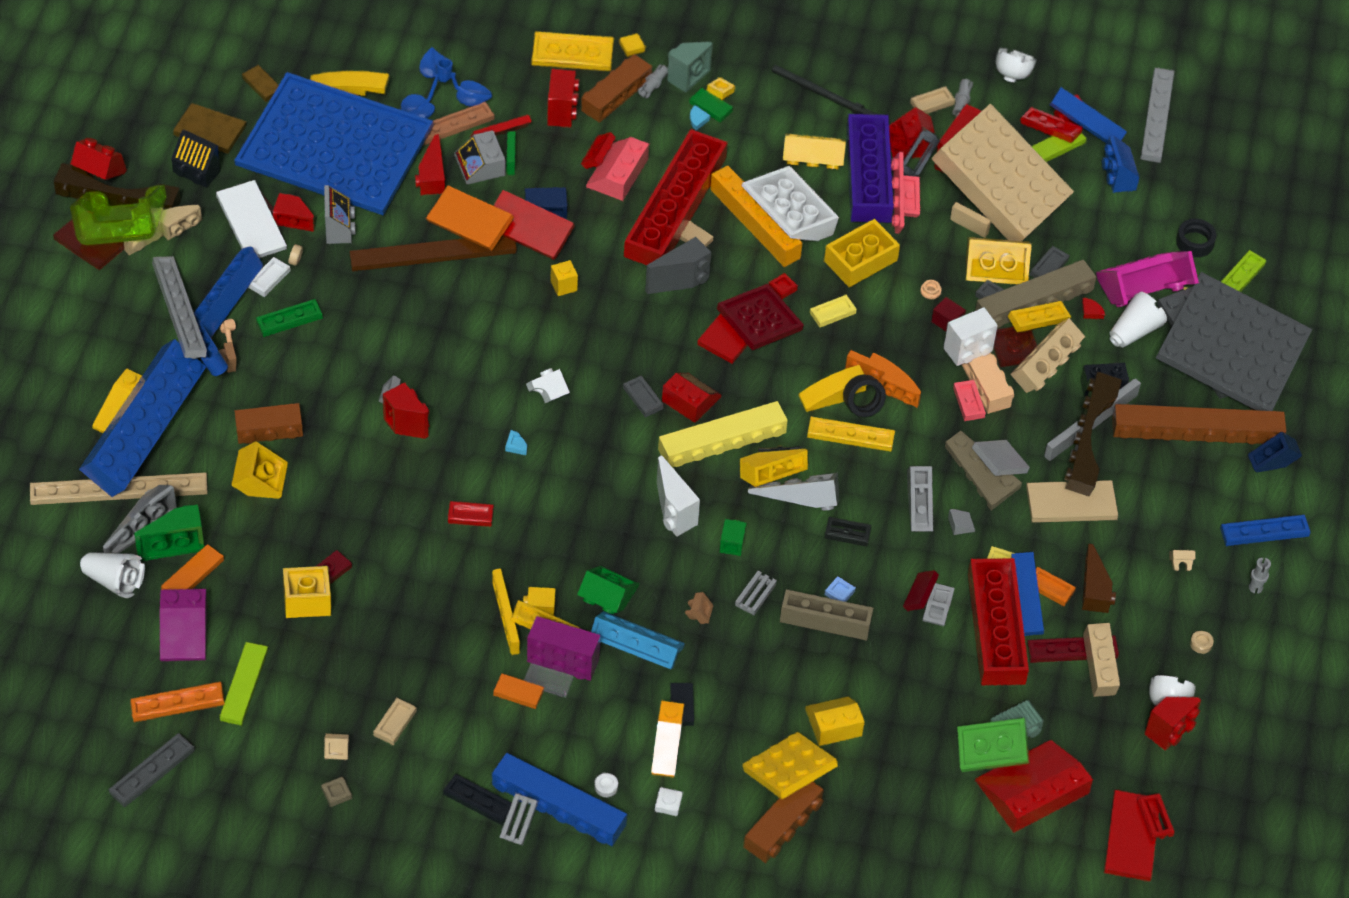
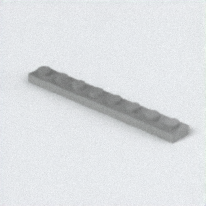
M153 257L152 265L184 357L192 359L206 357L207 349L174 257Z

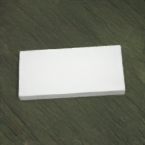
M255 180L216 192V197L241 249L249 246L253 247L259 258L286 250L287 245Z

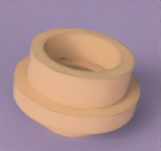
M927 280L921 286V294L927 299H936L941 295V287L937 281Z

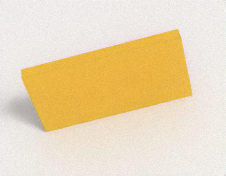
M535 32L532 65L611 71L614 37Z

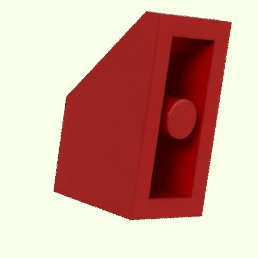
M279 193L273 209V219L276 225L314 232V215L301 198L291 194Z

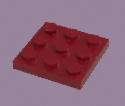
M768 283L719 302L717 305V310L752 351L803 330L804 324Z

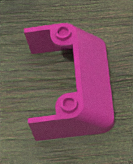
M1192 251L1166 252L1096 272L1098 282L1111 304H1116V307L1128 305V301L1139 292L1148 294L1171 288L1172 291L1184 289L1183 285L1199 283Z

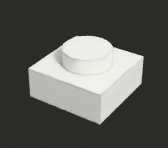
M660 787L655 812L678 816L683 792Z

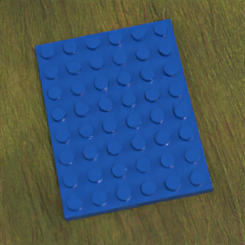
M287 72L234 161L236 166L325 195L324 186L329 185L349 197L351 205L384 215L430 133L433 121Z

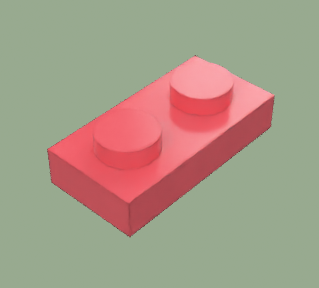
M975 380L954 383L953 389L964 421L985 418L986 412Z

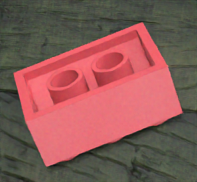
M632 137L612 143V148L606 153L603 163L596 168L586 187L623 201L648 161L649 143Z

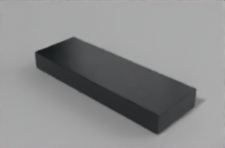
M456 773L443 790V795L501 826L505 823L512 805L511 802Z

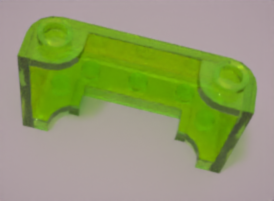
M151 186L146 191L145 197L139 199V203L109 206L108 199L102 192H86L70 206L77 240L84 245L152 238L157 232L166 201L165 186Z

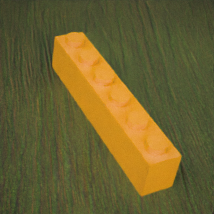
M728 165L712 173L710 190L783 267L801 258L802 242L799 239L790 238L742 187L744 181Z

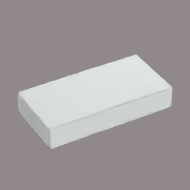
M273 257L259 271L248 288L265 297L290 272V266Z

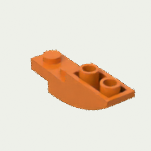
M850 350L847 355L845 369L860 365L864 374L871 375L882 384L887 396H892L918 408L921 391L902 369L876 353H873L868 358Z

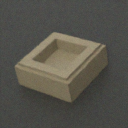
M343 776L321 785V789L330 807L352 799V794Z

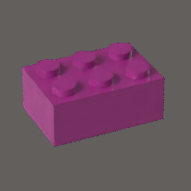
M536 616L527 637V662L537 667L542 666L552 669L557 673H566L578 679L591 681L600 659L601 635Z

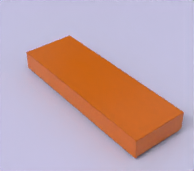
M207 544L161 585V590L193 589L224 561V556Z

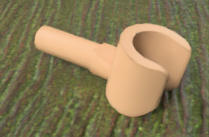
M233 319L225 320L220 326L221 332L225 333L227 343L232 342L231 331L236 329Z

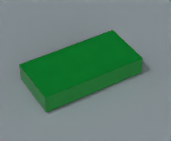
M703 88L689 99V104L696 105L719 123L733 112L732 106Z
M508 131L507 133L508 175H515V131Z

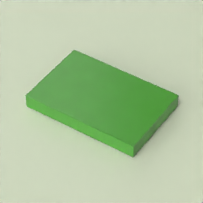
M1025 718L958 726L960 770L962 772L1029 764Z

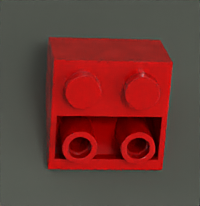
M915 107L889 125L890 148L893 158H895L898 152H903L904 158L922 127L935 134L931 116ZM922 139L911 158L921 157L930 142Z
M404 382L383 393L384 420L395 434L423 439L429 437V409L425 403H421L418 400L417 394L412 388L410 389Z
M1165 697L1151 711L1145 735L1165 751L1171 745L1176 746L1182 739V735L1185 732L1189 733L1197 723L1195 719L1200 713L1201 699L1198 697Z

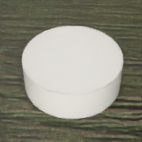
M604 773L596 778L595 791L598 795L611 797L617 792L618 780L614 775Z

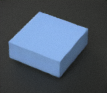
M837 576L825 590L824 595L830 599L847 602L855 592L856 587Z

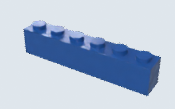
M508 753L505 754L492 773V785L498 791L507 792L513 796L517 793L537 800L536 809L539 812H546L554 816L557 821L575 827L580 833H587L595 837L602 844L613 846L626 827V813Z

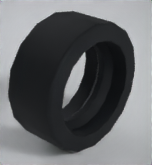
M1186 220L1179 227L1176 237L1177 247L1180 251H1192L1193 257L1207 256L1214 248L1217 237L1216 230L1205 220ZM1190 232L1199 233L1205 236L1208 241L1196 244L1189 241L1185 234Z
M862 374L849 380L844 388L843 399L846 406L854 414L860 417H869L879 412L884 406L886 393L884 387L877 379L871 375ZM864 385L873 386L876 392L873 400L866 406L858 407L855 405L853 398L856 391Z

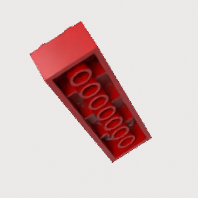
M690 129L625 239V258L648 265L674 250L687 224L692 219L711 186L712 173L720 170L726 160L728 142Z

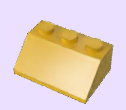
M785 133L783 160H787V164L791 165L807 162V166L811 167L827 164V168L839 169V166H843L846 141L845 139Z
M968 237L966 280L985 282L988 279L994 283L1021 284L1028 281L1031 243Z

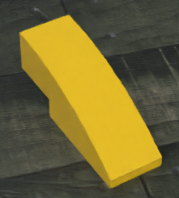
M860 365L834 373L800 392L799 398L806 412L844 402L843 392L846 384L855 376L864 374ZM867 385L859 388L856 393L866 391Z

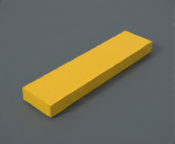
M811 417L807 438L891 452L895 430Z
M501 568L494 569L492 571V584L510 654H519L520 641L515 622L511 621L512 610Z

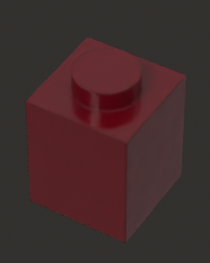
M945 297L933 309L931 322L947 332L948 322L964 316L966 310Z

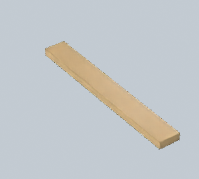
M189 473L133 477L126 489L113 497L108 495L91 479L30 483L31 505L136 499L141 498L148 490L158 485H171L174 488L175 496L207 494V474Z

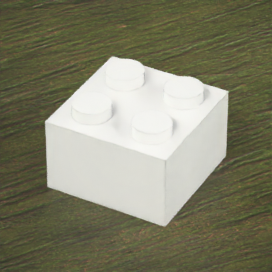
M985 308L948 322L944 349L956 366L969 363L980 356H986L993 351L998 325Z

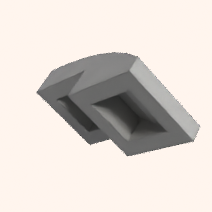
M935 583L927 602L923 617L924 622L940 626L945 625L955 588Z

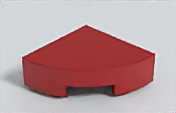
M1088 298L1082 299L1084 319H1104L1105 312L1099 303Z

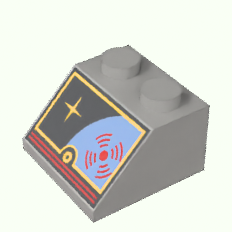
M493 130L473 135L454 153L466 185L505 176V158Z
M326 185L324 186L327 244L351 243V235H355V222H351V219H355L354 206L350 207L349 197Z

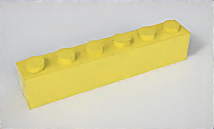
M778 401L659 436L658 450L671 467H680L685 463L700 461L705 457L719 455L732 449H739L748 444L759 443L771 437H779L786 433L788 420Z

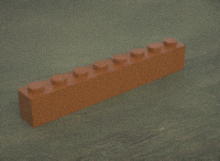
M1115 404L1112 415L1113 437L1264 444L1280 432L1286 434L1285 414L1281 411Z

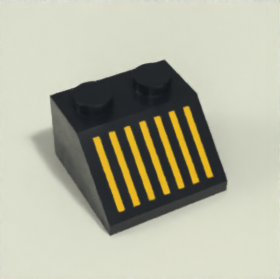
M183 129L171 158L172 170L176 175L183 176L193 183L207 188L220 173L218 145Z

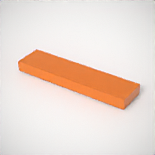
M221 682L131 699L134 722L225 705Z

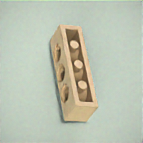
M1070 318L1064 320L1011 373V376L1026 393L1032 390H1040L1046 384L1044 380L1046 378L1049 379L1058 371L1056 369L1057 366L1069 360L1068 355L1081 347L1080 342L1085 336Z

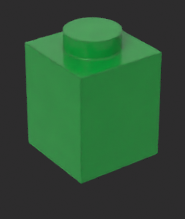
M725 519L719 553L741 556L746 522Z

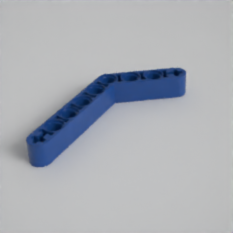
M250 246L238 252L194 312L207 349L206 357L200 358L213 376L224 373L228 368V364L211 337L263 267L261 259L253 247Z

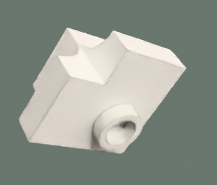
M552 368L540 373L541 377L526 384L529 392H539L545 403L570 393L560 369L554 372Z

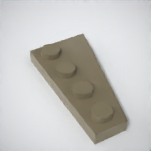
M959 431L946 441L945 447L958 466L964 469L966 477L977 487V492L981 497H984L987 501V506L992 511L1021 488L1022 482L1012 474L995 476L972 449L975 442L962 431Z

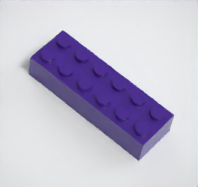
M848 114L846 136L850 221L869 222L875 219L877 222L891 223L893 190L888 115Z

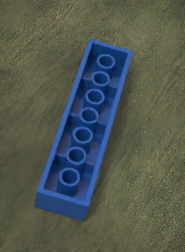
M175 339L162 346L79 470L111 497L124 491L206 366L197 358H185L180 343Z

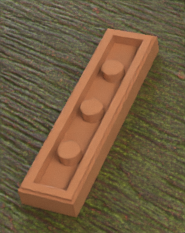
M483 102L433 121V127L422 146L431 143L435 134H439V139L446 138L494 120V114L487 103Z

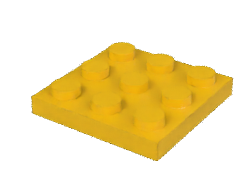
M796 732L761 754L752 757L742 766L745 773L779 798L784 799L838 767L836 758L799 732Z

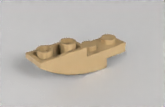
M186 205L169 208L136 221V230L123 237L125 251L131 255L153 241H157L162 236L170 240L188 228L197 225L202 221L200 206Z

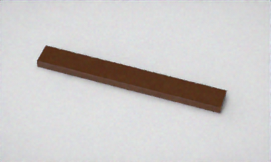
M502 235L492 251L462 238L349 251L352 271L514 254L516 253L515 241Z

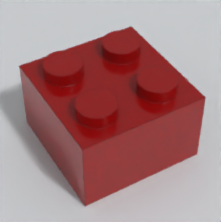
M552 69L548 94V126L571 127L572 119L576 120L577 108L574 106L578 105L579 93H575L579 89V79H575L576 71Z

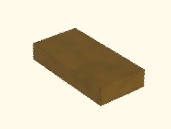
M259 65L242 74L243 80L265 102L271 100L279 85Z

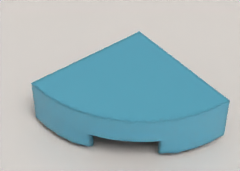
M695 105L690 112V121L692 127L697 131L710 120V115Z
M511 430L505 451L527 455V444L518 432Z

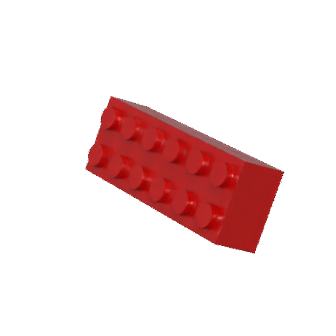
M1015 558L971 559L968 581L981 685H1026L1029 667Z

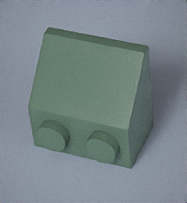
M711 42L681 43L677 48H673L668 55L667 81L685 93L711 71L713 44Z

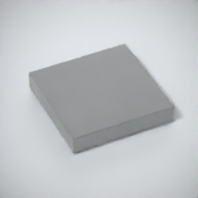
M1007 440L975 442L972 446L975 453L995 476L1027 473L1030 468Z

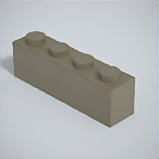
M786 589L780 622L867 640L873 608Z

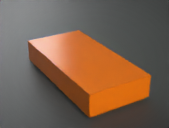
M1039 567L1036 568L1039 593L1065 606L1074 594L1076 587Z
M501 674L494 689V696L536 709L544 692V687Z

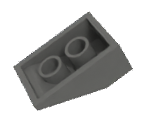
M694 237L647 265L645 292L652 294L689 289L705 283L709 279L711 251L697 237Z

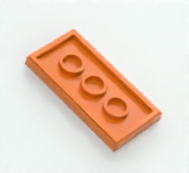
M450 186L446 187L426 217L428 222L491 251L514 218L512 214Z

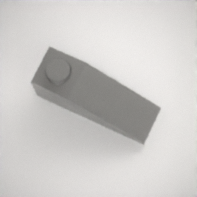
M910 466L907 469V486L911 532H933L932 466Z

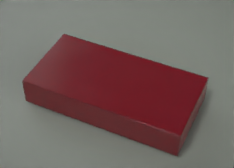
M935 570L917 574L903 605L906 611L924 609L939 576Z

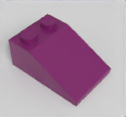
M206 589L161 590L160 661L206 660L208 609Z

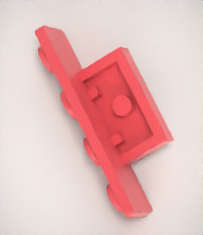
M898 152L891 161V170H894V177L892 178V189H894L892 226L896 234H899L904 228V216L918 217L920 215L919 177L904 175L903 152Z

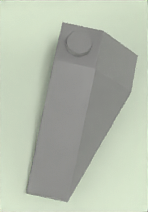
M838 473L809 476L806 481L794 478L785 481L783 485L779 481L769 482L757 487L750 485L748 493L814 508L821 507V510H832L839 503Z
M158 485L148 490L103 545V552L121 553L135 543V532L175 509L174 488L171 485Z

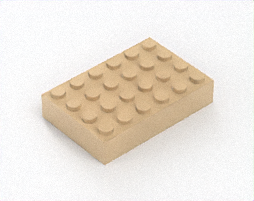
M991 104L931 158L974 205L991 220V223L1008 240L1022 241L1074 192Z

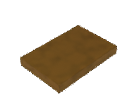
M191 103L174 128L173 133L179 137L184 129L218 145V151L229 154L245 129L246 121Z

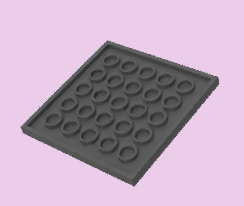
M1201 272L1198 277L1199 283L1194 284L1156 359L1254 410L1272 411L1312 329Z

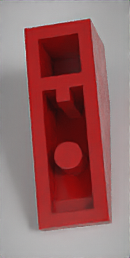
M439 134L434 135L418 166L419 175H415V185L420 187L421 195L442 194L445 190Z

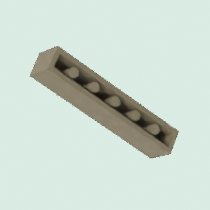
M1083 259L977 300L975 311L985 308L998 325L997 328H1000L1002 325L1011 322L1008 318L1010 311L1058 301H1069L1076 296L1091 292L1094 289L1096 275Z

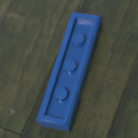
M1062 87L1050 103V106L1107 144L1109 136H1115L1121 141L1127 132Z
M1305 515L1221 524L1220 528L1226 546L1309 537L1311 533Z
M1034 553L1011 554V558H1015L1024 636L1044 634Z

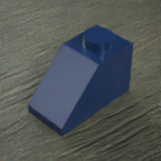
M1280 432L1249 453L1248 457L1254 471L1258 473L1285 468L1302 457L1296 440Z

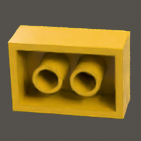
M873 219L827 244L824 262L848 287H851L898 261L900 244Z

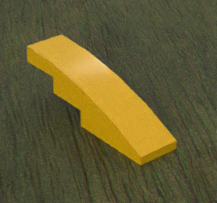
M340 71L311 75L310 80L351 94L366 96L367 91L385 94L389 74L366 71Z

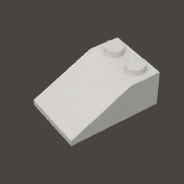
M661 455L658 457L657 488L664 519L663 522L665 527L677 537L698 525L700 499Z

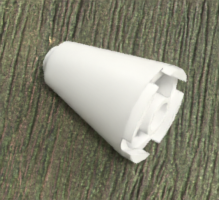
M1144 292L1137 293L1110 331V341L1117 347H1125L1160 328L1167 322L1162 307L1158 309L1154 305L1157 301Z
M90 552L80 562L81 570L85 575L124 598L132 597L134 589L140 588L145 572V566L140 561L142 558L135 554Z

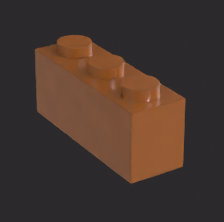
M299 403L234 410L238 444H249L255 441H273L284 438L292 439L303 436Z

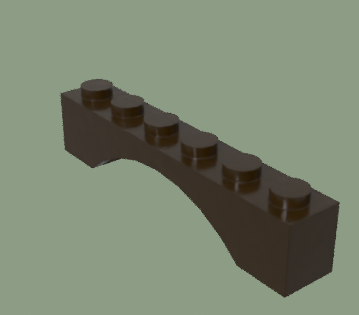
M61 163L54 179L56 195L137 211L143 214H153L165 209L179 207L181 202L180 188L157 184L139 189L116 188L95 180L78 167Z
M1097 372L1093 379H1089L1086 387L1089 394L1085 396L1082 403V408L1085 409L1084 414L1081 413L1077 423L1080 426V430L1075 433L1073 444H1076L1075 450H1071L1068 459L1071 462L1070 468L1067 467L1064 475V480H1067L1065 489L1086 496H1090L1093 492L1100 469L1092 451V427L1095 419L1114 404L1118 397L1122 379L1101 372Z

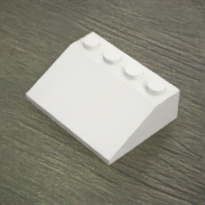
M790 166L742 183V187L790 238L818 241L833 235L839 217Z

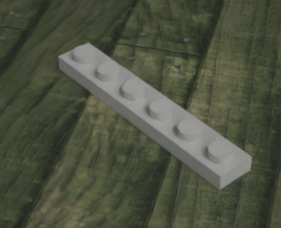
M1154 69L1141 153L1142 160L1161 162L1174 71Z

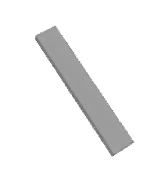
M1133 379L1119 390L1118 397L1112 407L1095 419L1092 429L1113 414L1115 404H1127L1138 396L1141 383L1137 379ZM1078 421L1047 443L1046 459L1051 461L1073 444L1075 433L1080 430V426L1077 425Z

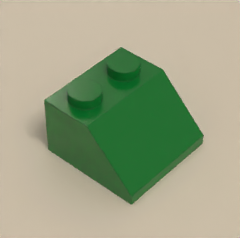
M598 566L586 571L577 595L583 597L584 602L591 605L596 603L602 606V610L615 614L624 610L638 589L639 583L603 566Z

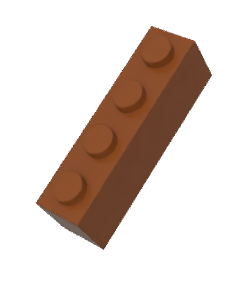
M635 54L629 59L624 60L616 70H612L593 89L584 93L581 99V111L600 123L642 87L646 82L647 76L652 74V66Z
M811 782L784 799L779 798L745 835L744 848L765 863L771 857L775 858L780 852L782 844L785 841L789 842L795 835V830L799 826L803 827L806 824L810 813L813 810L817 811L824 801L822 799L823 789L814 782Z

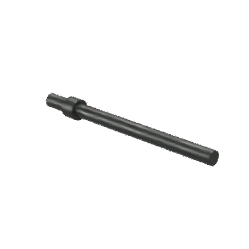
M774 65L772 68L773 73L852 110L853 114L877 115L866 109L864 105L858 102L853 103L777 65Z

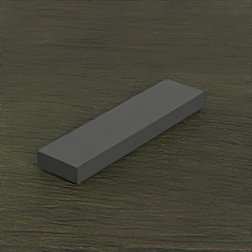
M178 733L109 789V794L125 808L195 751L194 746Z

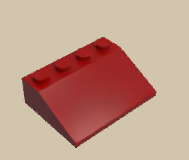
M1052 740L1028 751L1029 764L998 767L975 779L1013 833L1082 798L1090 792L1093 782L1092 777L1078 760Z

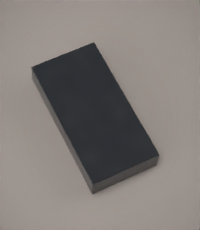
M670 683V702L684 704L682 726H694L693 683Z

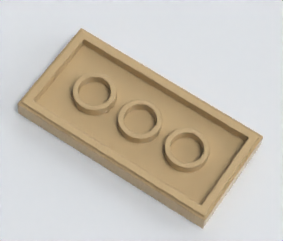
M1112 480L1097 481L1090 496L1065 489L1066 482L1027 483L1026 485L1031 522L1118 519Z

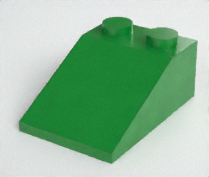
M185 505L175 508L134 533L137 555L142 558L140 561L196 553L204 548L198 505Z

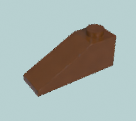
M1088 544L1085 556L1082 610L1108 613L1110 605L1115 604L1116 592H1112L1113 583L1094 545Z

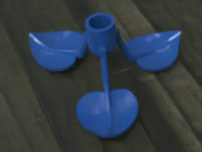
M432 47L423 56L419 66L422 75L427 78L435 77L429 96L425 99L421 95H409L403 99L401 110L426 119L429 118L435 111V106L429 102L432 99L438 80L447 82L452 78L455 89L458 90L456 98L467 106L479 105L492 97V93L474 81H463L459 86L455 73L452 72V61L439 54Z

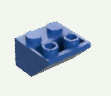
M1109 136L1108 144L1105 145V158H1102L1103 170L1107 172V184L1111 185L1113 193L1135 191L1139 175L1131 149L1115 136Z

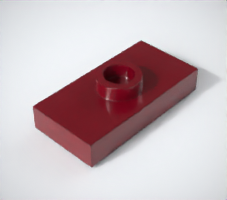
M336 550L315 567L328 566L329 584H331L351 569L352 563Z

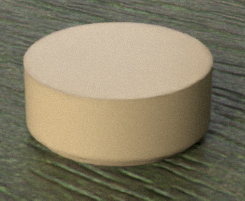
M297 244L293 246L289 257V264L294 266L299 264L303 253L302 246Z
M1197 631L1192 635L1190 646L1195 652L1204 654L1212 649L1214 640L1208 632Z

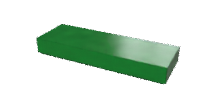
M313 299L256 317V323L263 337L323 319V314L316 300Z

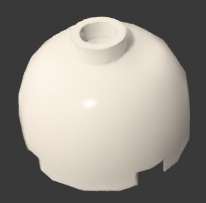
M999 48L996 56V68L1004 75L1005 80L1015 82L1016 79L1022 80L1032 73L1036 59L1015 50L1007 53L1008 49Z
M1155 676L1150 681L1149 695L1153 704L1157 706L1165 697H1194L1196 687L1186 680L1182 684L1178 682L1176 677Z

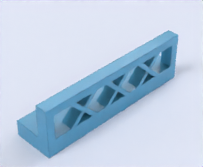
M604 611L595 617L591 630L592 633L601 635L600 642L668 669L674 667L677 655L683 650L685 645L683 642Z

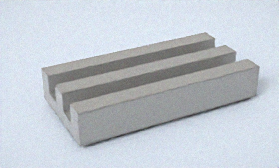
M760 571L756 572L735 602V606L752 615L756 614L777 584V580H770L768 575L765 574L763 576ZM760 581V583L757 585V587H756L755 590L752 592V594L750 595V597L747 599V601L745 602V604H743L744 600L747 598V596L749 595V593H750V592L752 591V589L755 587V585L757 584V582ZM767 584V588L752 608L749 607L763 586Z
M515 793L500 838L523 846L538 801ZM521 800L522 804L519 809L516 821L514 823L510 836H508L507 834L509 832L517 806L519 804V801ZM527 803H530L531 806L527 814L525 823L523 825L519 839H517L515 837L520 826L523 814L525 812Z

